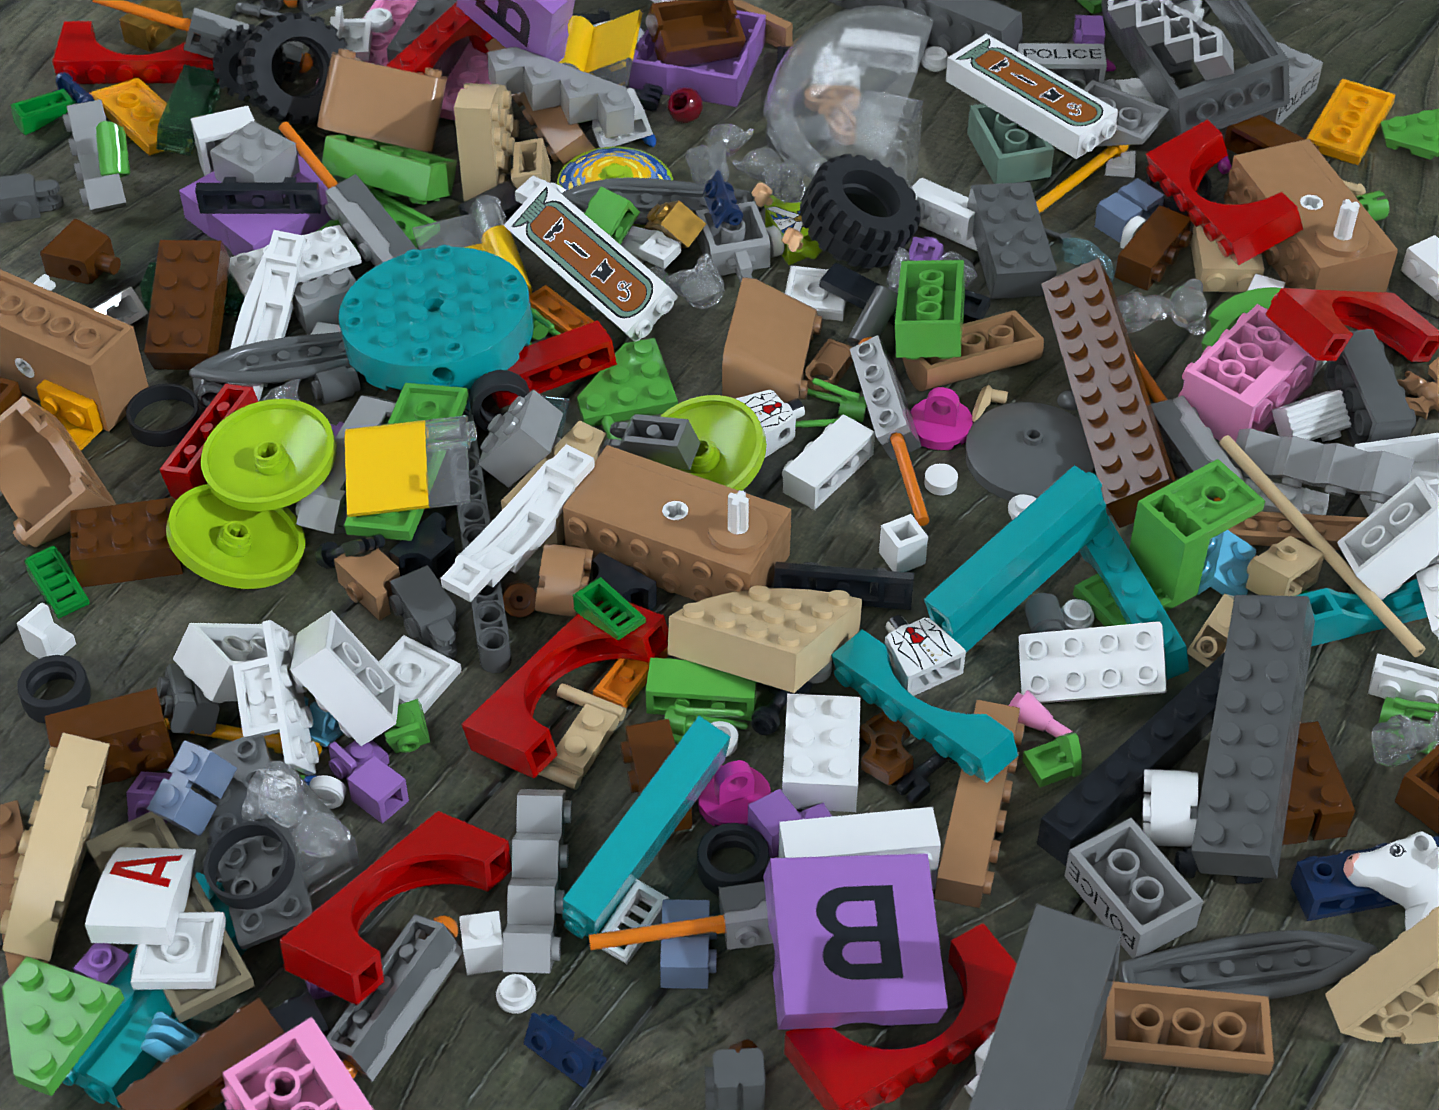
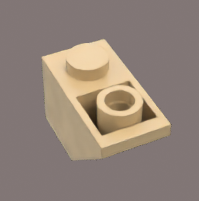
M1224 593L1187 650L1190 656L1206 667L1226 650L1235 596Z

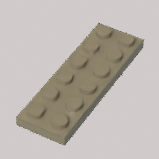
M153 812L146 813L85 842L88 852L101 875L110 858L119 847L180 849L163 818ZM193 873L184 913L215 912ZM224 929L215 989L161 990L178 1022L181 1023L253 987L254 982Z

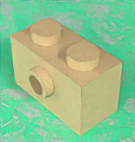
M543 138L514 143L511 179L517 189L531 176L551 183V164Z
M1288 536L1278 544H1273L1261 555H1256L1252 558L1247 567V574L1249 576L1245 588L1258 595H1299L1317 582L1325 553L1292 536Z

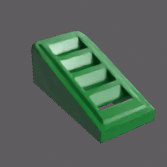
M65 89L11 104L13 121L25 136L68 112L67 106L74 105L76 102Z
M51 546L25 559L24 562L29 577L58 619L90 604L88 597L56 546ZM71 593L75 594L69 598L57 602L58 599L63 598Z
M601 577L573 594L574 610L584 619L617 640H620L646 622V618ZM601 601L603 602V603L600 604L599 606H597V607L595 606V605L598 604L599 602H601ZM611 607L610 610H608L607 612L603 613L604 610H606L607 608ZM617 613H620V614H621V615L617 616L616 618H614L613 620L610 619L612 616H614V615L617 614ZM625 619H629V621H627L626 623H624V624L621 625L620 627L617 626L619 623H621V622L624 621Z

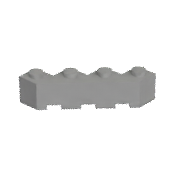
M1108 0V12L1120 29L1136 25L1138 32L1148 46L1165 42L1166 48L1176 63L1194 59V63L1205 81L1234 74L1233 48L1223 31L1216 26H1210L1192 12L1174 5L1171 0Z
M518 47L487 52L488 79L490 83L504 85L508 91H511V94L525 92L533 111L561 105L569 125L597 119L606 138L634 133L635 106L624 86Z
M102 100L67 106L68 114L63 115L67 132H73L74 138L68 139L72 156L78 155L79 163H75L74 168L77 180H83L85 188L79 189L83 206H90L91 213L127 206L119 173L103 177L100 175L96 126L100 122L106 121Z
M360 396L335 438L337 455L330 474L315 491L296 504V515L298 516L296 525L332 534L346 533L344 524L348 515L345 430L387 424L396 402L373 396Z
M1251 428L1240 429L1236 440L1241 449L1268 478L1282 480L1281 484L1294 488H1301L1302 484L1325 488L1326 493L1337 496H1345L1346 492L1370 496V501L1381 504L1387 502L1409 483L1414 459L1385 451L1368 452L1339 443L1322 444L1297 436L1280 437ZM1232 459L1231 463L1234 465V467H1238L1240 469L1242 476L1245 478H1250Z
M520 789L517 794L516 834L512 839V878L508 884L507 926L503 932L502 972L550 973L554 961H560L561 937H556L558 914H562L564 909L562 906L565 891L560 890L561 869L568 867L569 856L568 845H564L565 823H571L572 801L565 800V790Z

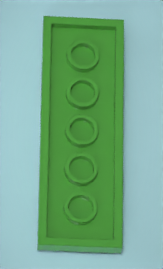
M405 383L387 424L420 420L428 421L431 436V453H427L430 496L469 399L468 390L463 387ZM424 509L347 517L344 524L347 535L370 537L381 534L387 539L412 541Z

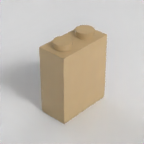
M1193 226V236L1190 245L1198 291L1245 292L1248 290L1255 274L1263 276L1264 265L1261 253L1238 266L1230 256L1227 258L1223 256L1215 241L1210 242L1207 239L1201 226Z

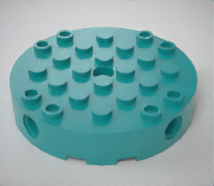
M441 245L437 248L423 250L412 249L403 255L374 267L351 286L344 296L339 310V325L350 365L356 372L359 371L363 374L368 383L385 391L390 387L402 390L405 383L471 389L474 382L483 374L495 370H508L520 359L519 353L524 346H529L534 330L527 283L519 270L497 255L477 249L452 247L450 245Z

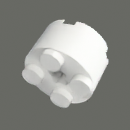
M1144 770V792H1151V794L1144 793L1143 821L1151 823L1143 822V832L1155 846H1192L1198 814V772Z

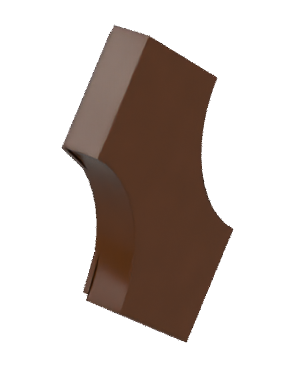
M882 711L860 726L859 737L870 748L861 759V769L889 786L913 770V756L903 747L904 741L910 737V731L906 725L899 720L896 722L892 721Z

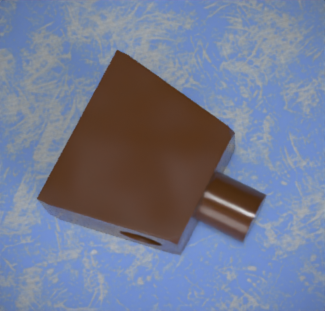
M74 219L40 252L46 275L84 284L93 283L103 272L115 275L121 266V260L115 257L109 236L78 219Z

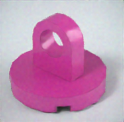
M946 387L933 388L929 392L927 399L914 405L910 411L921 446L933 450L954 449V445L964 444L967 440L968 432L973 425L972 415L968 408L960 403L958 395L953 390Z
M740 760L732 761L718 769L697 798L699 812L706 822L714 827L715 824L719 826L727 823L748 825V805L770 794L771 790L765 777L760 772L749 767L747 762Z

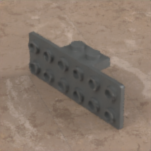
M263 735L253 738L241 737L211 749L210 751L235 766L237 770L221 799L203 788L199 790V794L217 805L207 824L210 838H207L208 847L211 846L221 833L236 824L248 821H261L276 827L283 834L294 853L295 870L288 887L279 897L269 904L255 909L243 910L228 906L238 945L243 950L288 933L314 912ZM253 836L243 839L230 847L218 864L219 869L216 871L217 881L223 884L225 893L232 895L250 894L269 884L281 868L284 858L283 844L272 837Z

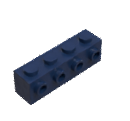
M1435 836L1433 839L1437 847H1439V836ZM1382 843L1374 848L1358 851L1345 850L1337 855L1326 857L1311 856L1298 861L1290 884L1306 920L1312 921L1397 905L1398 903L1372 888L1354 885L1346 877L1343 870L1347 857L1352 854L1374 851L1389 843Z

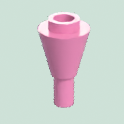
M1029 690L1024 695L1018 692L1009 704V706L1020 708L1018 723H1023L1027 727L1042 732L1046 731L1056 738L1072 732V730L1054 720L1049 711Z

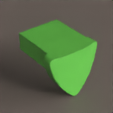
M1076 733L1063 734L1055 738L1054 741L1023 752L1022 761L1040 788L1070 776L1076 777L1081 775L1082 754L1079 738Z

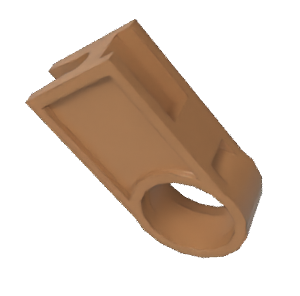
M828 339L805 369V380H808V389L825 393L831 392L813 384V378L811 377L825 375L829 379L823 381L837 385L853 363L850 352L852 347Z

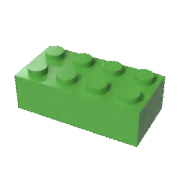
M347 134L326 136L322 164L337 181H344L356 174L368 189L381 188L383 189V194L394 197L405 195L410 197V202L417 204H427L429 200L440 201V198L452 195L457 166L456 160L421 150Z
M964 260L901 261L895 316L896 358L905 357L914 360L921 357H938L940 359L961 357L965 297Z

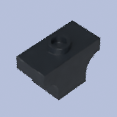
M434 511L417 526L412 541L401 540L389 551L390 560L399 567L400 577L428 565L436 578L439 579L455 563V542L453 538L447 536L444 516Z
M602 552L592 560L593 581L601 577L629 603L648 610H652L657 605L656 581L639 573L632 566H626Z

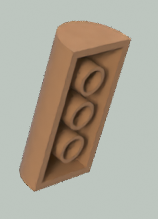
M1014 310L963 324L961 357H952L950 359L921 357L914 360L902 358L913 386L918 391H925L1038 360L1043 354L1044 338Z
M1113 982L1101 1020L1102 1059L1269 1076L1274 1064L1269 997Z

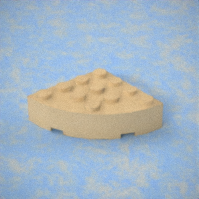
M465 83L464 89H460L457 95L454 114L464 202L507 181L505 173L510 174V155H514V137L519 135V120H514L511 91H508L504 85Z
M758 585L752 586L749 591L731 592L706 598L696 603H688L682 609L669 616L668 655L795 693L833 660L832 653L860 631L862 599L851 597L847 592L841 590L824 592L808 589H769L766 586Z
M63 733L58 748L50 746L44 769L50 770V772H46L39 793L42 797L40 801L35 800L31 811L29 824H33V826H30L29 831L24 830L18 853L24 854V856H19L14 872V878L18 880H15L10 895L11 911L4 910L0 922V933L5 934L2 951L50 961L87 851L85 842L90 840L110 744Z
M1439 906L1431 910L1425 918L1412 928L1402 932L1395 941L1379 953L1372 955L1366 963L1350 975L1342 978L1336 986L1325 993L1341 1033L1362 1040L1381 1043L1385 1037H1400L1403 1044L1439 1041Z

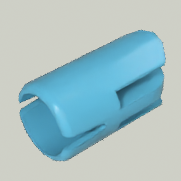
M157 1012L152 1020V1026L146 1033V1040L142 1042L140 1049L164 1062L170 1056L179 1054L195 1043L200 1035L167 1014Z

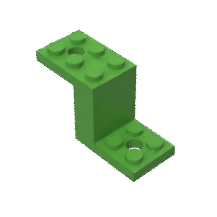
M1219 459L1138 501L1129 551L1166 612L1197 595L1210 539L1263 511L1265 500ZM1207 496L1211 498L1219 497L1221 501H1212ZM1098 573L1074 586L1073 595L1077 599L1086 601L1091 606L1094 616L1105 627L1127 625L1113 596Z

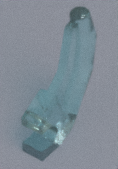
M1063 238L1062 250L1065 251L1064 261L1080 266V264L1083 265L1099 258L1108 277L1113 282L1115 270L1112 262L1095 244L1080 238Z

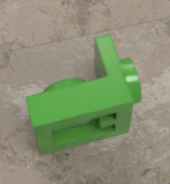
M418 699L398 705L396 724L385 733L386 741L395 753L412 752L417 750L420 745L430 742L422 704Z

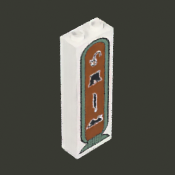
M988 34L948 57L946 82L1075 159L1092 151L1095 146L1106 139H1110L1116 132L1117 109Z
M546 180L536 188L504 224L518 240L634 342L646 337L651 332L655 322L663 314L671 310L674 301L678 298L668 285Z

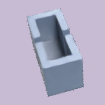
M1137 178L1128 185L1122 186L1118 192L1099 202L1096 208L1095 227L1121 243L1122 233L1127 223L1135 216H1141L1148 220L1159 205L1163 206L1165 195Z
M184 740L168 769V772L172 773L170 779L163 778L147 809L174 826L201 837L217 805L191 790V786L198 790L203 788L221 799L237 768L214 752Z
M663 900L662 924L711 917L709 900ZM711 932L661 940V988L708 989V973H716L717 949H709V939H717V933Z

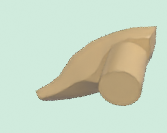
M989 385L983 387L972 412L973 422L979 419L984 410L990 405V401L1006 404L1008 392L992 389Z

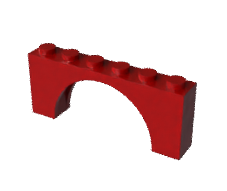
M456 2L386 66L414 73L425 72V68L433 69L444 51L457 40L468 36L473 49L488 55L487 52L489 50L485 44L494 39V37L468 17L463 10L459 9Z
M64 21L52 61L56 76L59 73H68L73 81L78 84H119L139 78L144 83H219V78L215 79L213 58L184 50L185 42L169 50L154 54H121L106 49L96 41L92 21Z
M1207 119L1146 153L1149 163L1146 170L1154 183L1157 181L1160 183L1165 195L1174 198L1180 211L1186 210L1192 223L1196 227L1201 226L1207 239L1218 244L1225 258L1230 256L1239 266L1302 231L1303 226L1298 207L1283 192L1260 201L1236 205L1211 202L1196 193L1201 179L1208 170L1221 159L1228 156L1222 133Z
M1281 288L1272 298L1271 306L1265 314L1317 361H1337L1353 336V333L1344 325L1357 330L1373 329L1377 339L1401 353L1411 362H1429L1439 347V330L1395 293Z
M601 601V602H599L598 604H596L595 606L597 607V606H599L600 604H602L603 602ZM630 603L646 618V622L620 640H617L577 614L461 724L470 749L529 777L535 778L558 755L549 728L541 725L533 718L536 704L542 694L551 684L566 673L589 663L622 658L650 664V658H656L668 646V627L664 615ZM609 607V608H607L606 610H604L603 613H605V612H607L608 610H610L611 607ZM617 613V614H615L614 616H612L610 619L613 620L614 618H616L617 616H619V615H621V614H620V613ZM625 619L617 626L620 627L621 625L629 621V619Z
M437 811L280 939L285 970L358 1005L384 982L380 951L370 946L358 935L360 926L369 913L387 899L404 891L422 886L458 884L479 888L488 892L512 871L509 841Z
M984 923L951 940L948 962L954 969L961 984L964 1005L952 1025L935 1039L916 1047L891 1050L859 1044L841 1035L833 1028L791 1029L785 1032L784 1054L825 1110H871L882 1102H893L911 1085L917 1082L922 1084L932 1079L942 1067L949 1063L958 1064L969 1056L972 1050L982 1045L993 1034L1017 963Z

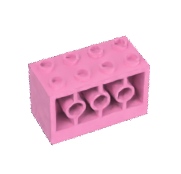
M1258 304L1248 313H1243L1236 324L1230 330L1226 329L1213 346H1208L1195 363L1191 362L1188 364L1182 375L1184 385L1178 397L1184 396L1191 407L1196 408L1203 424L1211 429L1213 437L1219 441L1229 435L1236 442L1240 429L1251 428L1264 432L1274 422L1272 409L1295 402L1312 384L1317 360L1265 315L1268 309Z
M312 1017L223 1072L226 1087L221 1092L226 1100L224 1105L227 1110H373Z

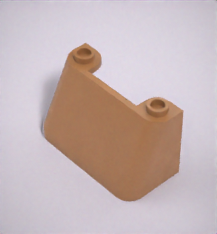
M339 49L338 53H332L317 127L411 149L433 151L448 78L442 76V71L425 68V72L414 73L361 61V59L355 57L356 52L347 49Z
M743 277L723 353L722 396L736 399L772 390L784 403L795 398L806 400L808 380H803V371L810 340H814L815 334L820 335L822 329V316H817V309L758 279Z
M25 396L21 397L0 415V491L18 517L13 522L15 527L13 534L25 547L31 545L36 548L70 532L71 510L116 505L114 499L67 429L54 415Z

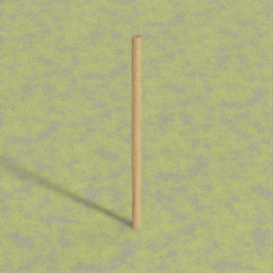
M1229 435L1223 437L1219 445L1315 549L1325 553L1324 559L1405 648L1414 657L1420 656L1426 649L1385 603L1355 575L1349 564Z

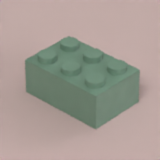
M985 104L970 106L967 134L994 184L1019 183L1051 177L1054 155L1052 144L1027 129L1024 131L1018 129L1017 123Z

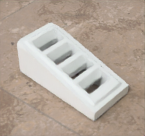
M636 879L601 933L620 930L619 927L622 923L630 928L659 924L662 921L663 900H669V898ZM642 901L652 907L650 912H647L638 907V903ZM632 912L643 918L642 924L629 918L630 913ZM644 943L627 945L625 950L619 946L602 950L628 964Z

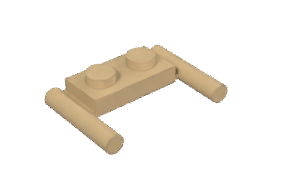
M561 683L557 690V696L583 706V708L557 745L556 751L558 755L538 775L577 790L582 778L586 775L613 734L618 723L623 721L627 709Z

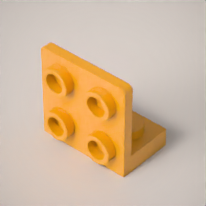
M46 379L36 387L41 407L54 415L64 425L80 450L86 447L103 430L96 401Z

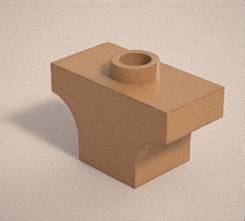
M379 549L361 557H346L344 553L334 559L338 582L345 588L352 601L355 603L359 601L379 621L391 614L388 599L392 596L390 581L400 577L399 567Z

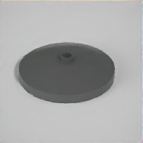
M1016 402L998 406L980 416L971 426L967 435L965 459L970 473L986 490L1009 501L1013 497L1023 494L1038 498L1074 465L1086 473L1091 472L1094 474L1095 471L1082 422L1065 410L1051 405L1035 402Z

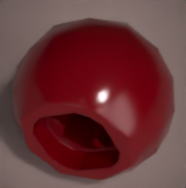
M688 87L677 88L671 93L667 101V110L675 121L690 123L700 116L703 110V101L696 90Z

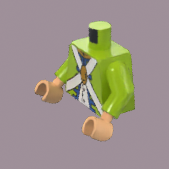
M761 182L757 183L751 194L755 197L754 201L757 206L765 207V227L776 226L780 230L783 237L781 241L784 243L782 257L787 264L791 265L805 258L815 259L823 250L819 248V243L816 240L813 241L808 235L809 229L804 228L800 214L801 202H783L771 195L772 190L769 186Z

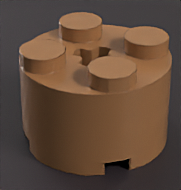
M557 544L544 545L535 611L575 617L578 614L574 610L573 594L589 585L591 573L589 570H591L593 550Z

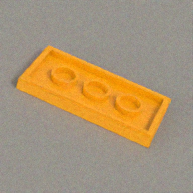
M139 78L90 92L94 101L102 100L105 116L111 122L124 127L125 134L148 155L171 149L165 147L166 145L171 147L181 146L167 142H176L175 139L171 138L184 139L187 143L195 141L192 125ZM175 123H180L186 125V128H188V130L186 129L184 131L175 129L173 127L182 128L175 125Z
M1341 79L1306 139H1310L1312 143L1319 146V152L1323 155L1359 165L1378 132L1381 121H1384L1390 111L1396 95Z

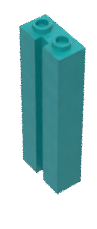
M1075 465L924 598L930 619L959 643L966 652L970 650L1109 524L1106 513L1107 506L1103 500L1101 490L1102 484L1098 477L1091 472H1084Z
M701 716L697 717L563 898L562 907L564 909L562 911V919L566 921L564 926L568 931L581 939L585 935L589 938L590 934L600 933L635 880L640 878L724 763L730 742L729 735Z
M197 872L195 877L215 912H224L226 918L225 930L241 957L247 949L243 950L238 945L228 905L217 897L207 883L205 875ZM216 881L218 889L225 892L223 884ZM138 944L129 954L130 962L110 984L119 988L125 999L62 1082L68 1086H72L75 1083L84 1088L85 1092L96 1102L104 1104L108 1101L119 1108L122 1106L116 1097L125 1092L127 1087L134 1081L145 1078L158 1061V1059L140 1049L142 1042L146 1040V1033L152 1026L155 1014L163 1012L178 1021L161 989L133 990L131 977ZM192 1017L181 1022V1024L186 1026Z

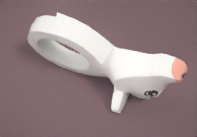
M1423 831L1409 835L1405 839L1397 840L1374 851L1352 854L1347 857L1344 863L1343 870L1346 877L1354 885L1372 888L1405 908V930L1412 928L1425 918L1431 910L1439 906V847H1437L1433 837Z

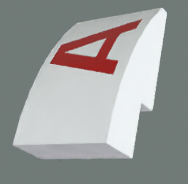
M119 847L110 858L101 875L89 908L85 927L91 943L172 945L179 913H184L198 854L197 850Z

